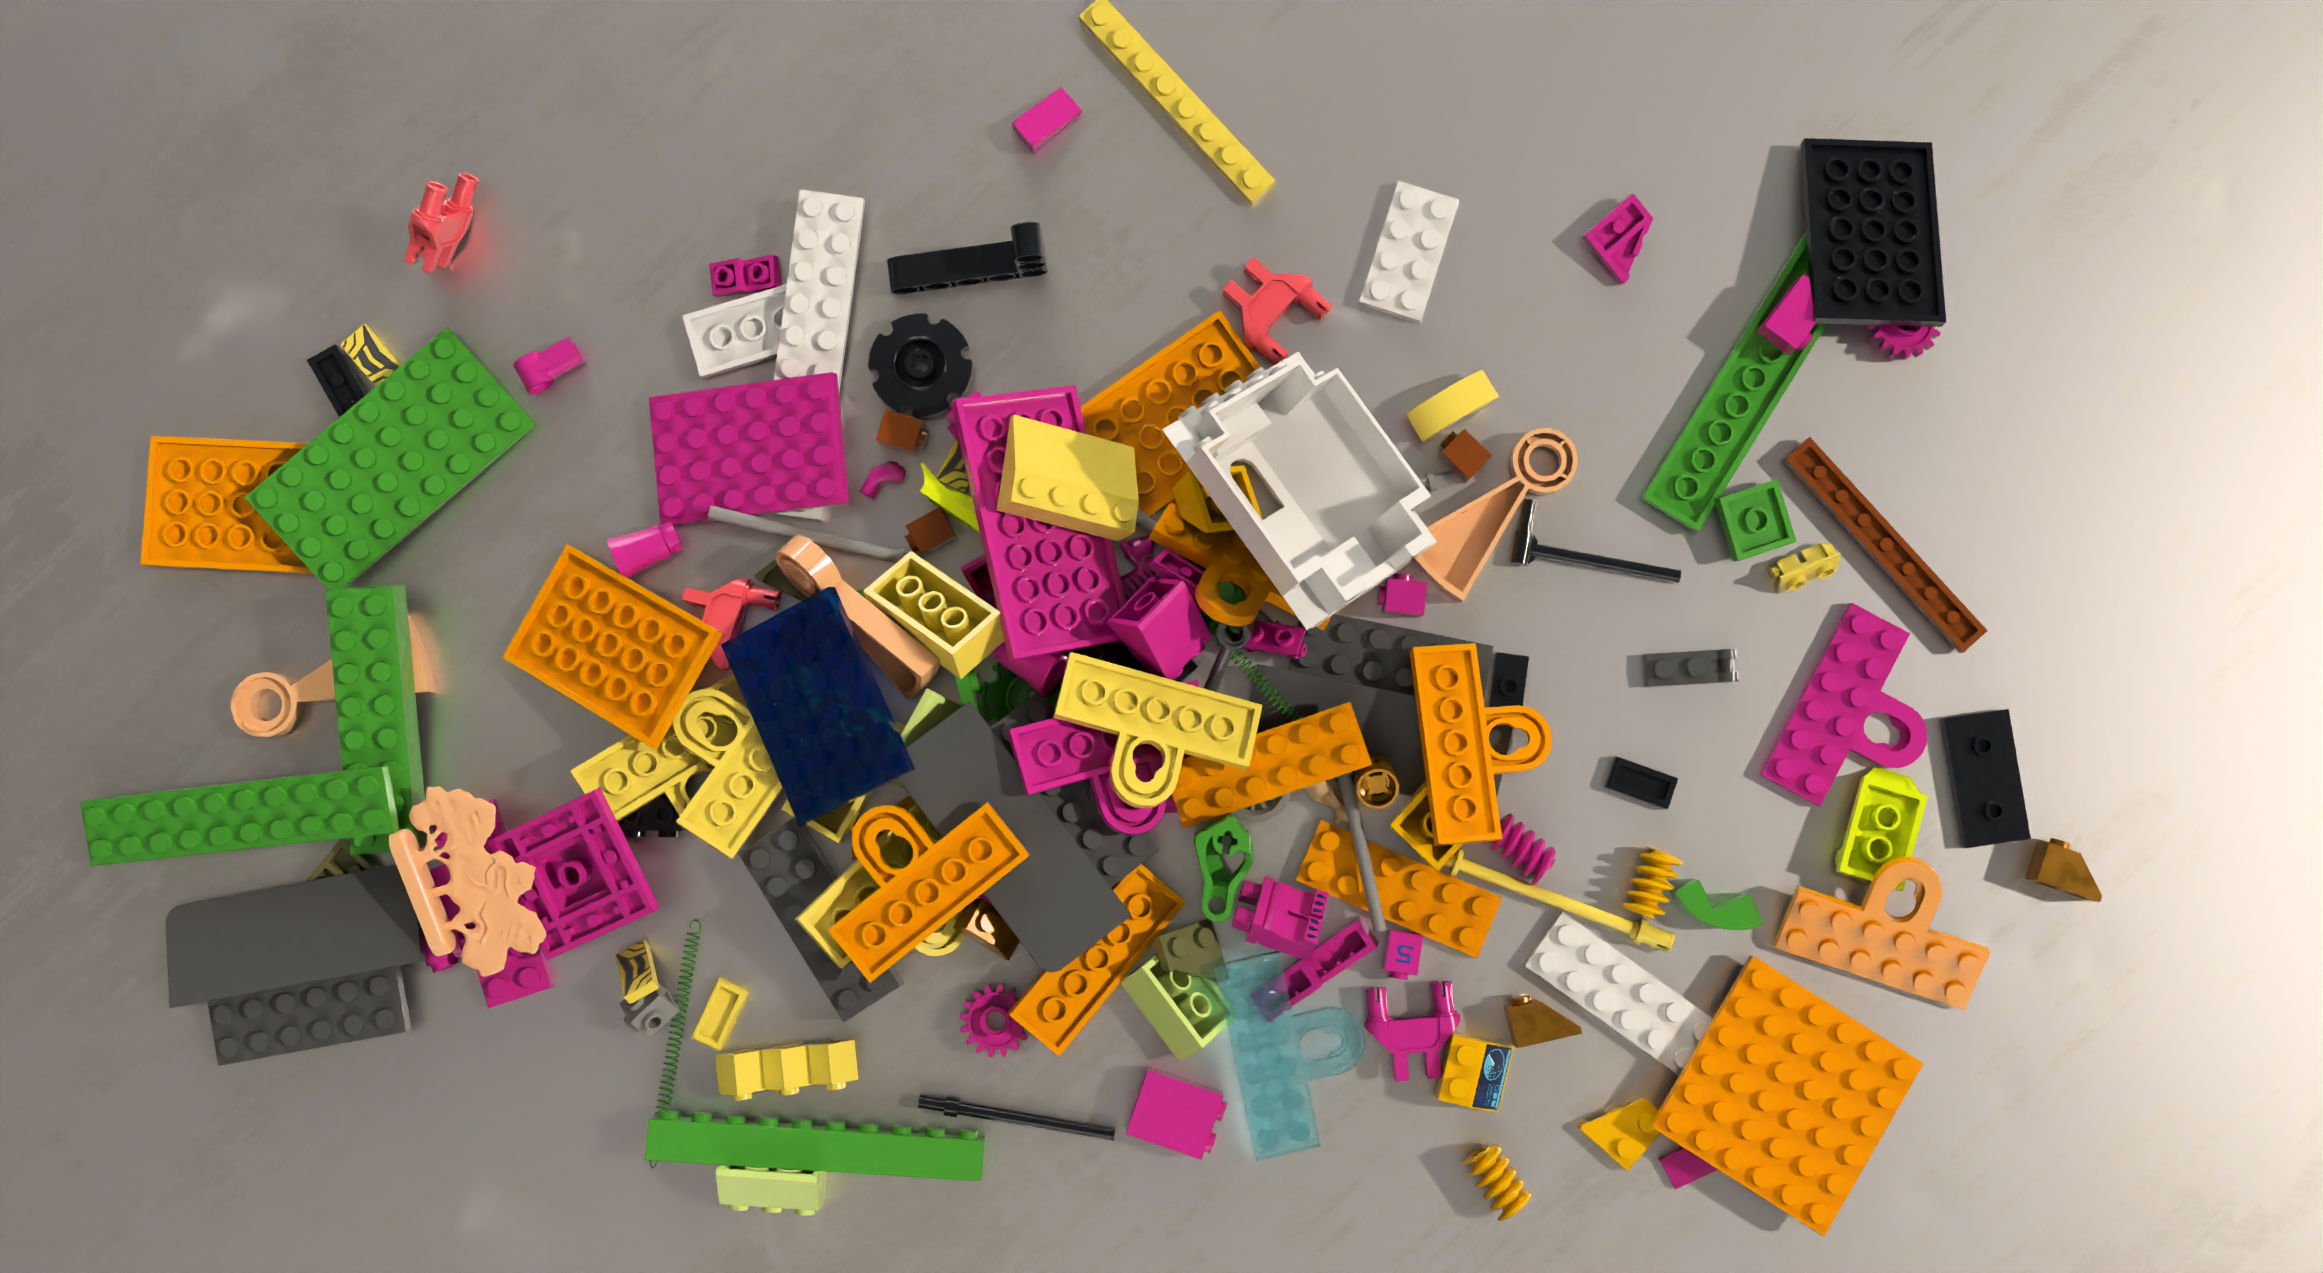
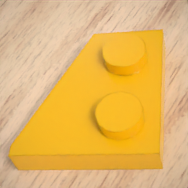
M1642 1097L1628 1103L1625 1107L1608 1111L1605 1115L1596 1119L1581 1122L1577 1127L1625 1170L1629 1171L1660 1134L1649 1127L1659 1110Z

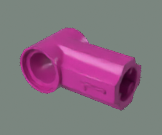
M567 337L540 353L532 352L522 356L514 362L513 366L528 394L533 395L548 389L554 384V379L585 362L573 340Z

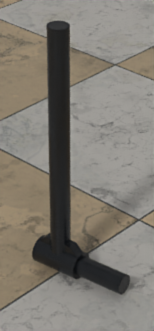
M1524 499L1519 530H1516L1510 563L1528 566L1530 562L1535 560V557L1679 583L1681 570L1537 544L1538 540L1534 533H1532L1537 501Z

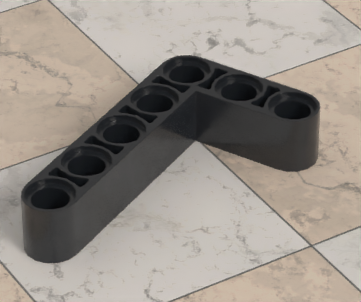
M1024 222L1011 226L1012 241L889 258L887 266L891 293L909 294L1044 275L1048 270L1041 226L1037 222Z

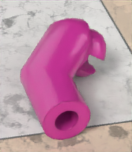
M888 461L873 467L860 493L874 499L882 483L890 480L896 483L901 482L905 477V469L895 461Z

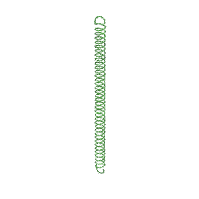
M1148 554V555H1145V556L1143 557L1142 562H1143V565H1144L1146 568H1147V566H1146L1145 563H1144L1145 557H1147V556H1152V557L1155 559V557H1154L1153 555ZM1206 616V617L1203 618V619H1206V620H1205V623H1206V621L1209 619L1210 616ZM1211 620V621H1209L1208 623H1206V625H1208L1209 623H1211V624L1208 626L1209 631L1215 627V629L1211 632V635H1212V636L1217 633V631H1216V632L1213 634V632H1214V631L1217 629V627H1218V625H1215V626H1213V627L1210 628V626L1213 624L1214 620ZM1217 636L1214 638L1213 642L1218 640ZM1236 649V652L1232 655L1230 660H1233L1237 656H1239V658L1236 660L1234 664H1238L1239 662L1244 660L1243 663L1239 666V669L1249 664L1243 671V674H1245L1253 668V670L1250 672L1247 678H1250L1251 676L1257 673V675L1253 678L1251 683L1255 682L1259 678H1261V680L1257 683L1256 687L1266 682L1264 686L1260 689V692L1271 686L1268 689V691L1264 694V696H1267L1268 694L1274 691V693L1268 699V701H1270L1276 696H1278V698L1272 704L1273 706L1281 700H1283L1277 708V710H1279L1283 706L1287 705L1285 709L1281 712V715L1287 712L1288 710L1292 709L1289 712V714L1285 717V719H1288L1295 713L1296 715L1292 718L1290 722L1295 721L1300 717L1302 718V716H1299L1295 719V717L1298 714V711L1291 714L1294 707H1290L1289 709H1287L1290 703L1287 702L1283 704L1285 698L1278 700L1281 696V693H1278L1277 695L1273 696L1276 693L1277 689H1273L1270 691L1273 684L1266 686V684L1269 681L1268 679L1261 682L1264 678V675H1261L1258 678H1256L1259 675L1260 670L1252 674V672L1256 668V666H1252L1251 668H1249L1252 661H1249L1246 664H1244L1247 660V657H1244L1241 660H1239L1242 657L1243 652H1240L1239 654L1234 656L1239 650Z
M694 919L690 922L689 928L691 927V923L693 921H697L699 923V932L686 933L687 935L697 937V939H685L686 941L693 942L697 945H684V947H688L696 951H683V953L690 954L695 957H682V959L691 961L693 963H681V965L690 967L692 969L680 970L681 972L691 974V976H678L679 978L687 979L691 982H677L678 984L685 985L690 988H677V990L686 992L688 994L675 995L687 999L684 1001L675 1000L676 1003L686 1005L685 1007H679V1009L684 1011L685 1013L676 1014L677 1016L683 1017L684 1019H671V1021L679 1022L683 1025H670V1027L677 1028L682 1031H669V1033L681 1037L668 1038L669 1040L679 1042V1044H666L668 1046H672L679 1049L666 1050V1052L674 1053L678 1056H665V1058L672 1059L677 1062H664L663 1064L670 1065L675 1068L662 1070L674 1073V1075H661L662 1077H667L674 1081L675 1079L672 1078V1076H675L676 1073L671 1070L677 1069V1067L673 1064H677L678 1060L674 1058L680 1056L678 1053H676L677 1051L681 1050L679 1047H677V1045L682 1044L679 1040L676 1039L683 1038V1036L678 1033L684 1032V1030L679 1027H683L685 1025L683 1022H681L686 1019L684 1016H682V1014L687 1013L686 1010L681 1008L688 1007V1005L683 1002L689 1001V999L684 996L690 995V992L686 990L691 989V986L687 984L692 983V980L686 977L694 976L692 973L687 971L695 970L692 966L689 965L696 964L695 961L690 959H694L697 957L692 953L698 951L696 948L693 947L699 945L697 942L692 940L700 939V937L693 935L700 933L701 925L699 920ZM660 1081L661 1083H665L673 1087H659V1089L667 1090L671 1093L658 1094L661 1096L668 1097L670 1099L657 1100L659 1102L669 1104V1106H656V1108L668 1110L667 1107L671 1106V1104L667 1101H671L672 1098L667 1095L673 1094V1092L669 1089L674 1088V1085L671 1084L674 1081ZM650 1160V1166H651V1168H655L656 1165H657V1161H656V1163H655V1166L652 1167V1165H651V1160Z

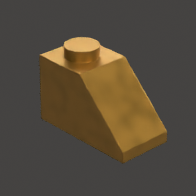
M2050 838V842L2036 843L2025 879L2087 901H2101L2102 894L2081 853L2070 850V843L2055 838Z
M975 899L968 904L953 927L1007 961L1010 960L1019 943L1018 938L993 905L983 899Z
M1530 995L1512 998V1004L1504 1006L1512 1044L1516 1048L1582 1034L1580 1026L1539 1000H1531Z

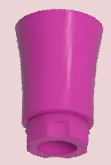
M672 521L607 539L610 552L620 574L627 578H631L640 571L672 557V554L684 550Z
M1005 641L993 651L992 655L994 659L1001 662L1003 667L1015 673L1043 697L1051 694L1062 681L1068 659L1064 655L1055 653L1009 661Z

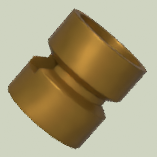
M1369 754L1372 765L1354 771L1353 777L1359 800L1365 806L1372 809H1383L1395 802L1399 795V782L1394 765L1388 757L1381 754Z

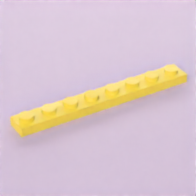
M1096 0L1079 15V20L1251 205L1275 184L1276 180L1108 0Z

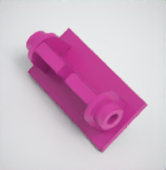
M1255 621L1254 631L1247 644L1241 649H1246L1247 652L1251 653L1253 651L1276 653L1298 659L1300 656L1304 657L1306 655L1307 646L1302 643L1306 628Z

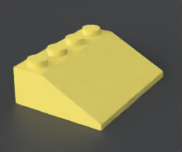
M1011 416L997 511L1115 541H1120L1135 533L1139 498L1134 447L1025 417Z

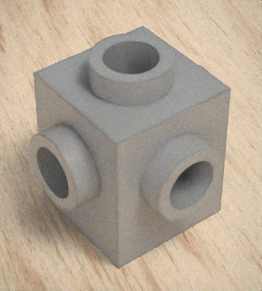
M659 983L657 990L636 1002L629 1004L624 999L620 1003L626 1015L623 1018L626 1025L632 1031L637 1033L640 1030L651 1038L680 1011L670 991Z

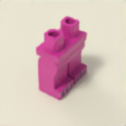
M1267 876L1264 877L1262 884L1244 880L1238 901L1255 907L1252 910L1237 905L1231 926L1248 932L1247 942L1255 944L1257 941L1265 947L1309 962L1317 945L1329 893L1316 890L1315 894L1293 889L1286 883L1274 882L1273 878Z

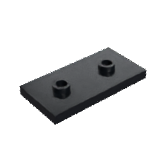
M2009 709L1940 719L1962 848L2031 839Z

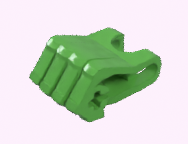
M1233 813L1226 814L1221 819L1199 829L1193 838L1203 876L1201 910L1203 915L1213 922H1220L1229 918L1232 912L1236 887L1246 876L1253 863L1251 834L1242 826ZM1224 835H1229L1232 839L1227 849L1228 856L1236 854L1238 851L1244 853V861L1230 876L1219 855L1223 851L1222 837ZM1220 897L1224 900V906L1220 911L1214 912L1209 909L1208 904L1212 898Z

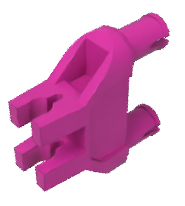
M1439 981L1431 983L1434 1012L1431 1015L1403 1018L1388 1016L1387 987H1377V1001L1374 987L1365 988L1369 1018H1366L1364 1028L1391 1052L1393 1078L1396 1082L1409 1081L1407 1054L1423 1052L1425 1076L1428 1079L1442 1078L1439 1051L1460 1022V1014L1454 1010L1452 981H1442L1443 995L1441 983Z

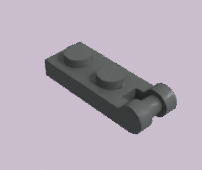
M1736 649L1644 654L1645 687L1739 681L1738 671H1734V659H1737ZM1712 660H1720V673H1712Z

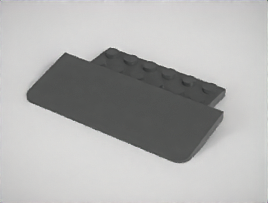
M1333 614L1324 631L1317 627L1306 630L1302 641L1307 646L1306 655L1304 657L1300 656L1298 659H1293L1291 656L1289 670L1257 664L1256 671L1260 670V673L1256 678L1264 675L1261 682L1268 679L1269 681L1266 686L1273 684L1270 691L1277 689L1273 696L1281 693L1278 700L1285 698L1283 704L1290 703L1287 709L1294 707L1291 714L1298 711L1295 719L1299 716L1304 718L1351 702L1368 753L1381 754L1388 757L1396 771L1399 782V794L1411 796L1423 784L1426 776L1409 650L1412 647L1471 644L1476 642ZM1298 620V625H1297V626H1298V627H1304V625L1301 623V621ZM1476 643L1484 699L1494 646ZM1261 678L1253 682L1250 696L1251 702L1262 704L1256 734L1287 724L1296 715L1295 713L1288 719H1285L1292 709L1281 715V712L1287 705L1277 710L1283 700L1274 706L1272 704L1278 696L1268 701L1274 691L1264 696L1271 686L1260 692V689L1266 683L1264 682L1256 687ZM1509 725L1494 726L1489 734L1491 747L1501 755H1507L1513 729ZM1502 774L1494 775L1496 795H1498Z
M1037 692L992 727L988 726L973 704L968 701L899 753L893 761V773L941 838L946 836L984 804L990 803L1029 852L1030 856L983 893L1036 964L1046 972H1057L1132 916L1111 887L1155 854L1159 848L1147 832L1128 836L1117 833L1108 827L1099 813L1090 779L1029 796L1025 795L1007 732L1013 728L1053 718L1055 711L1045 697Z
M397 865L179 905L173 908L166 918L169 1008L207 1001L218 1066L412 1030L401 965L426 960L425 936Z

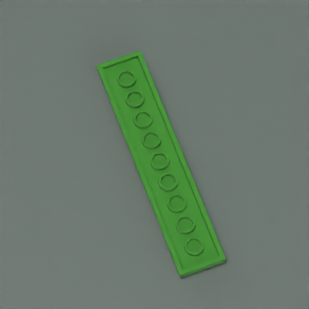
M1806 232L1640 498L1695 533L1701 529L1715 506L1714 499L1720 498L1826 326V323H1816L1809 332L1813 335V338L1802 351L1796 349L1789 355L1757 333V330L1792 284L1803 274L1809 277Z
M389 765L96 798L80 802L91 866L390 834L399 830Z

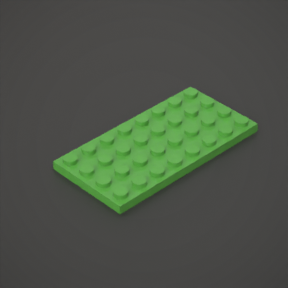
M446 327L244 498L328 590L345 588L537 425L459 338Z

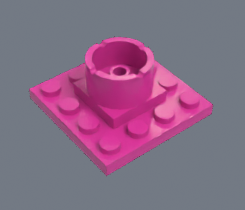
M600 787L487 841L493 853L503 851L512 856L516 863L525 862L536 867L531 890L520 895L517 902L528 910L536 912L546 931V937L539 946L546 960L660 908Z

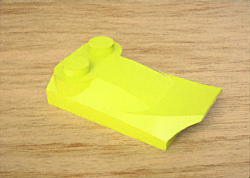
M922 463L921 467L925 482L920 492L923 496L980 535L972 498L946 489L925 464Z
M1876 766L1868 774L1862 776L1842 848L1838 850L1835 856L1836 872L1871 884L1875 873L1886 862L1899 857H1912L1928 795L1922 794L1917 789L1911 777ZM1906 880L1901 881L1895 890L1903 891Z

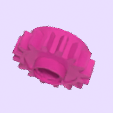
M1866 325L1867 329H1872L1873 335L1869 338L1870 341L1877 342L1879 345L1877 350L1879 352L1882 350L1888 351V357L1891 359L1897 354H1900L1902 360L1910 358L1911 353L1915 358L1924 353L1923 349L1928 350L1934 346L1931 339L1937 338L1941 333L1934 329V327L1909 326L1907 331L1900 326Z
M1000 983L997 990L993 991L990 984L985 985V993L983 995L978 990L973 992L975 1002L970 1000L964 1002L969 1012L960 1014L961 1019L967 1020V1024L962 1026L960 1030L961 1032L970 1033L971 1036L967 1039V1044H971L974 1041L978 1043L977 1053L987 1048L989 1057H993L996 1050H1000L1004 1057L1008 1054L1007 1047L1011 1046L1015 1051L1020 1048L1017 1041L1018 1038L1027 1040L1028 1035L1023 1031L1024 1027L1007 1014L1018 1001L1014 996L1016 988L1013 987L1009 992L1004 991V984ZM994 1011L1000 1012L1005 1018V1025L1002 1028L991 1027L988 1023L989 1013Z

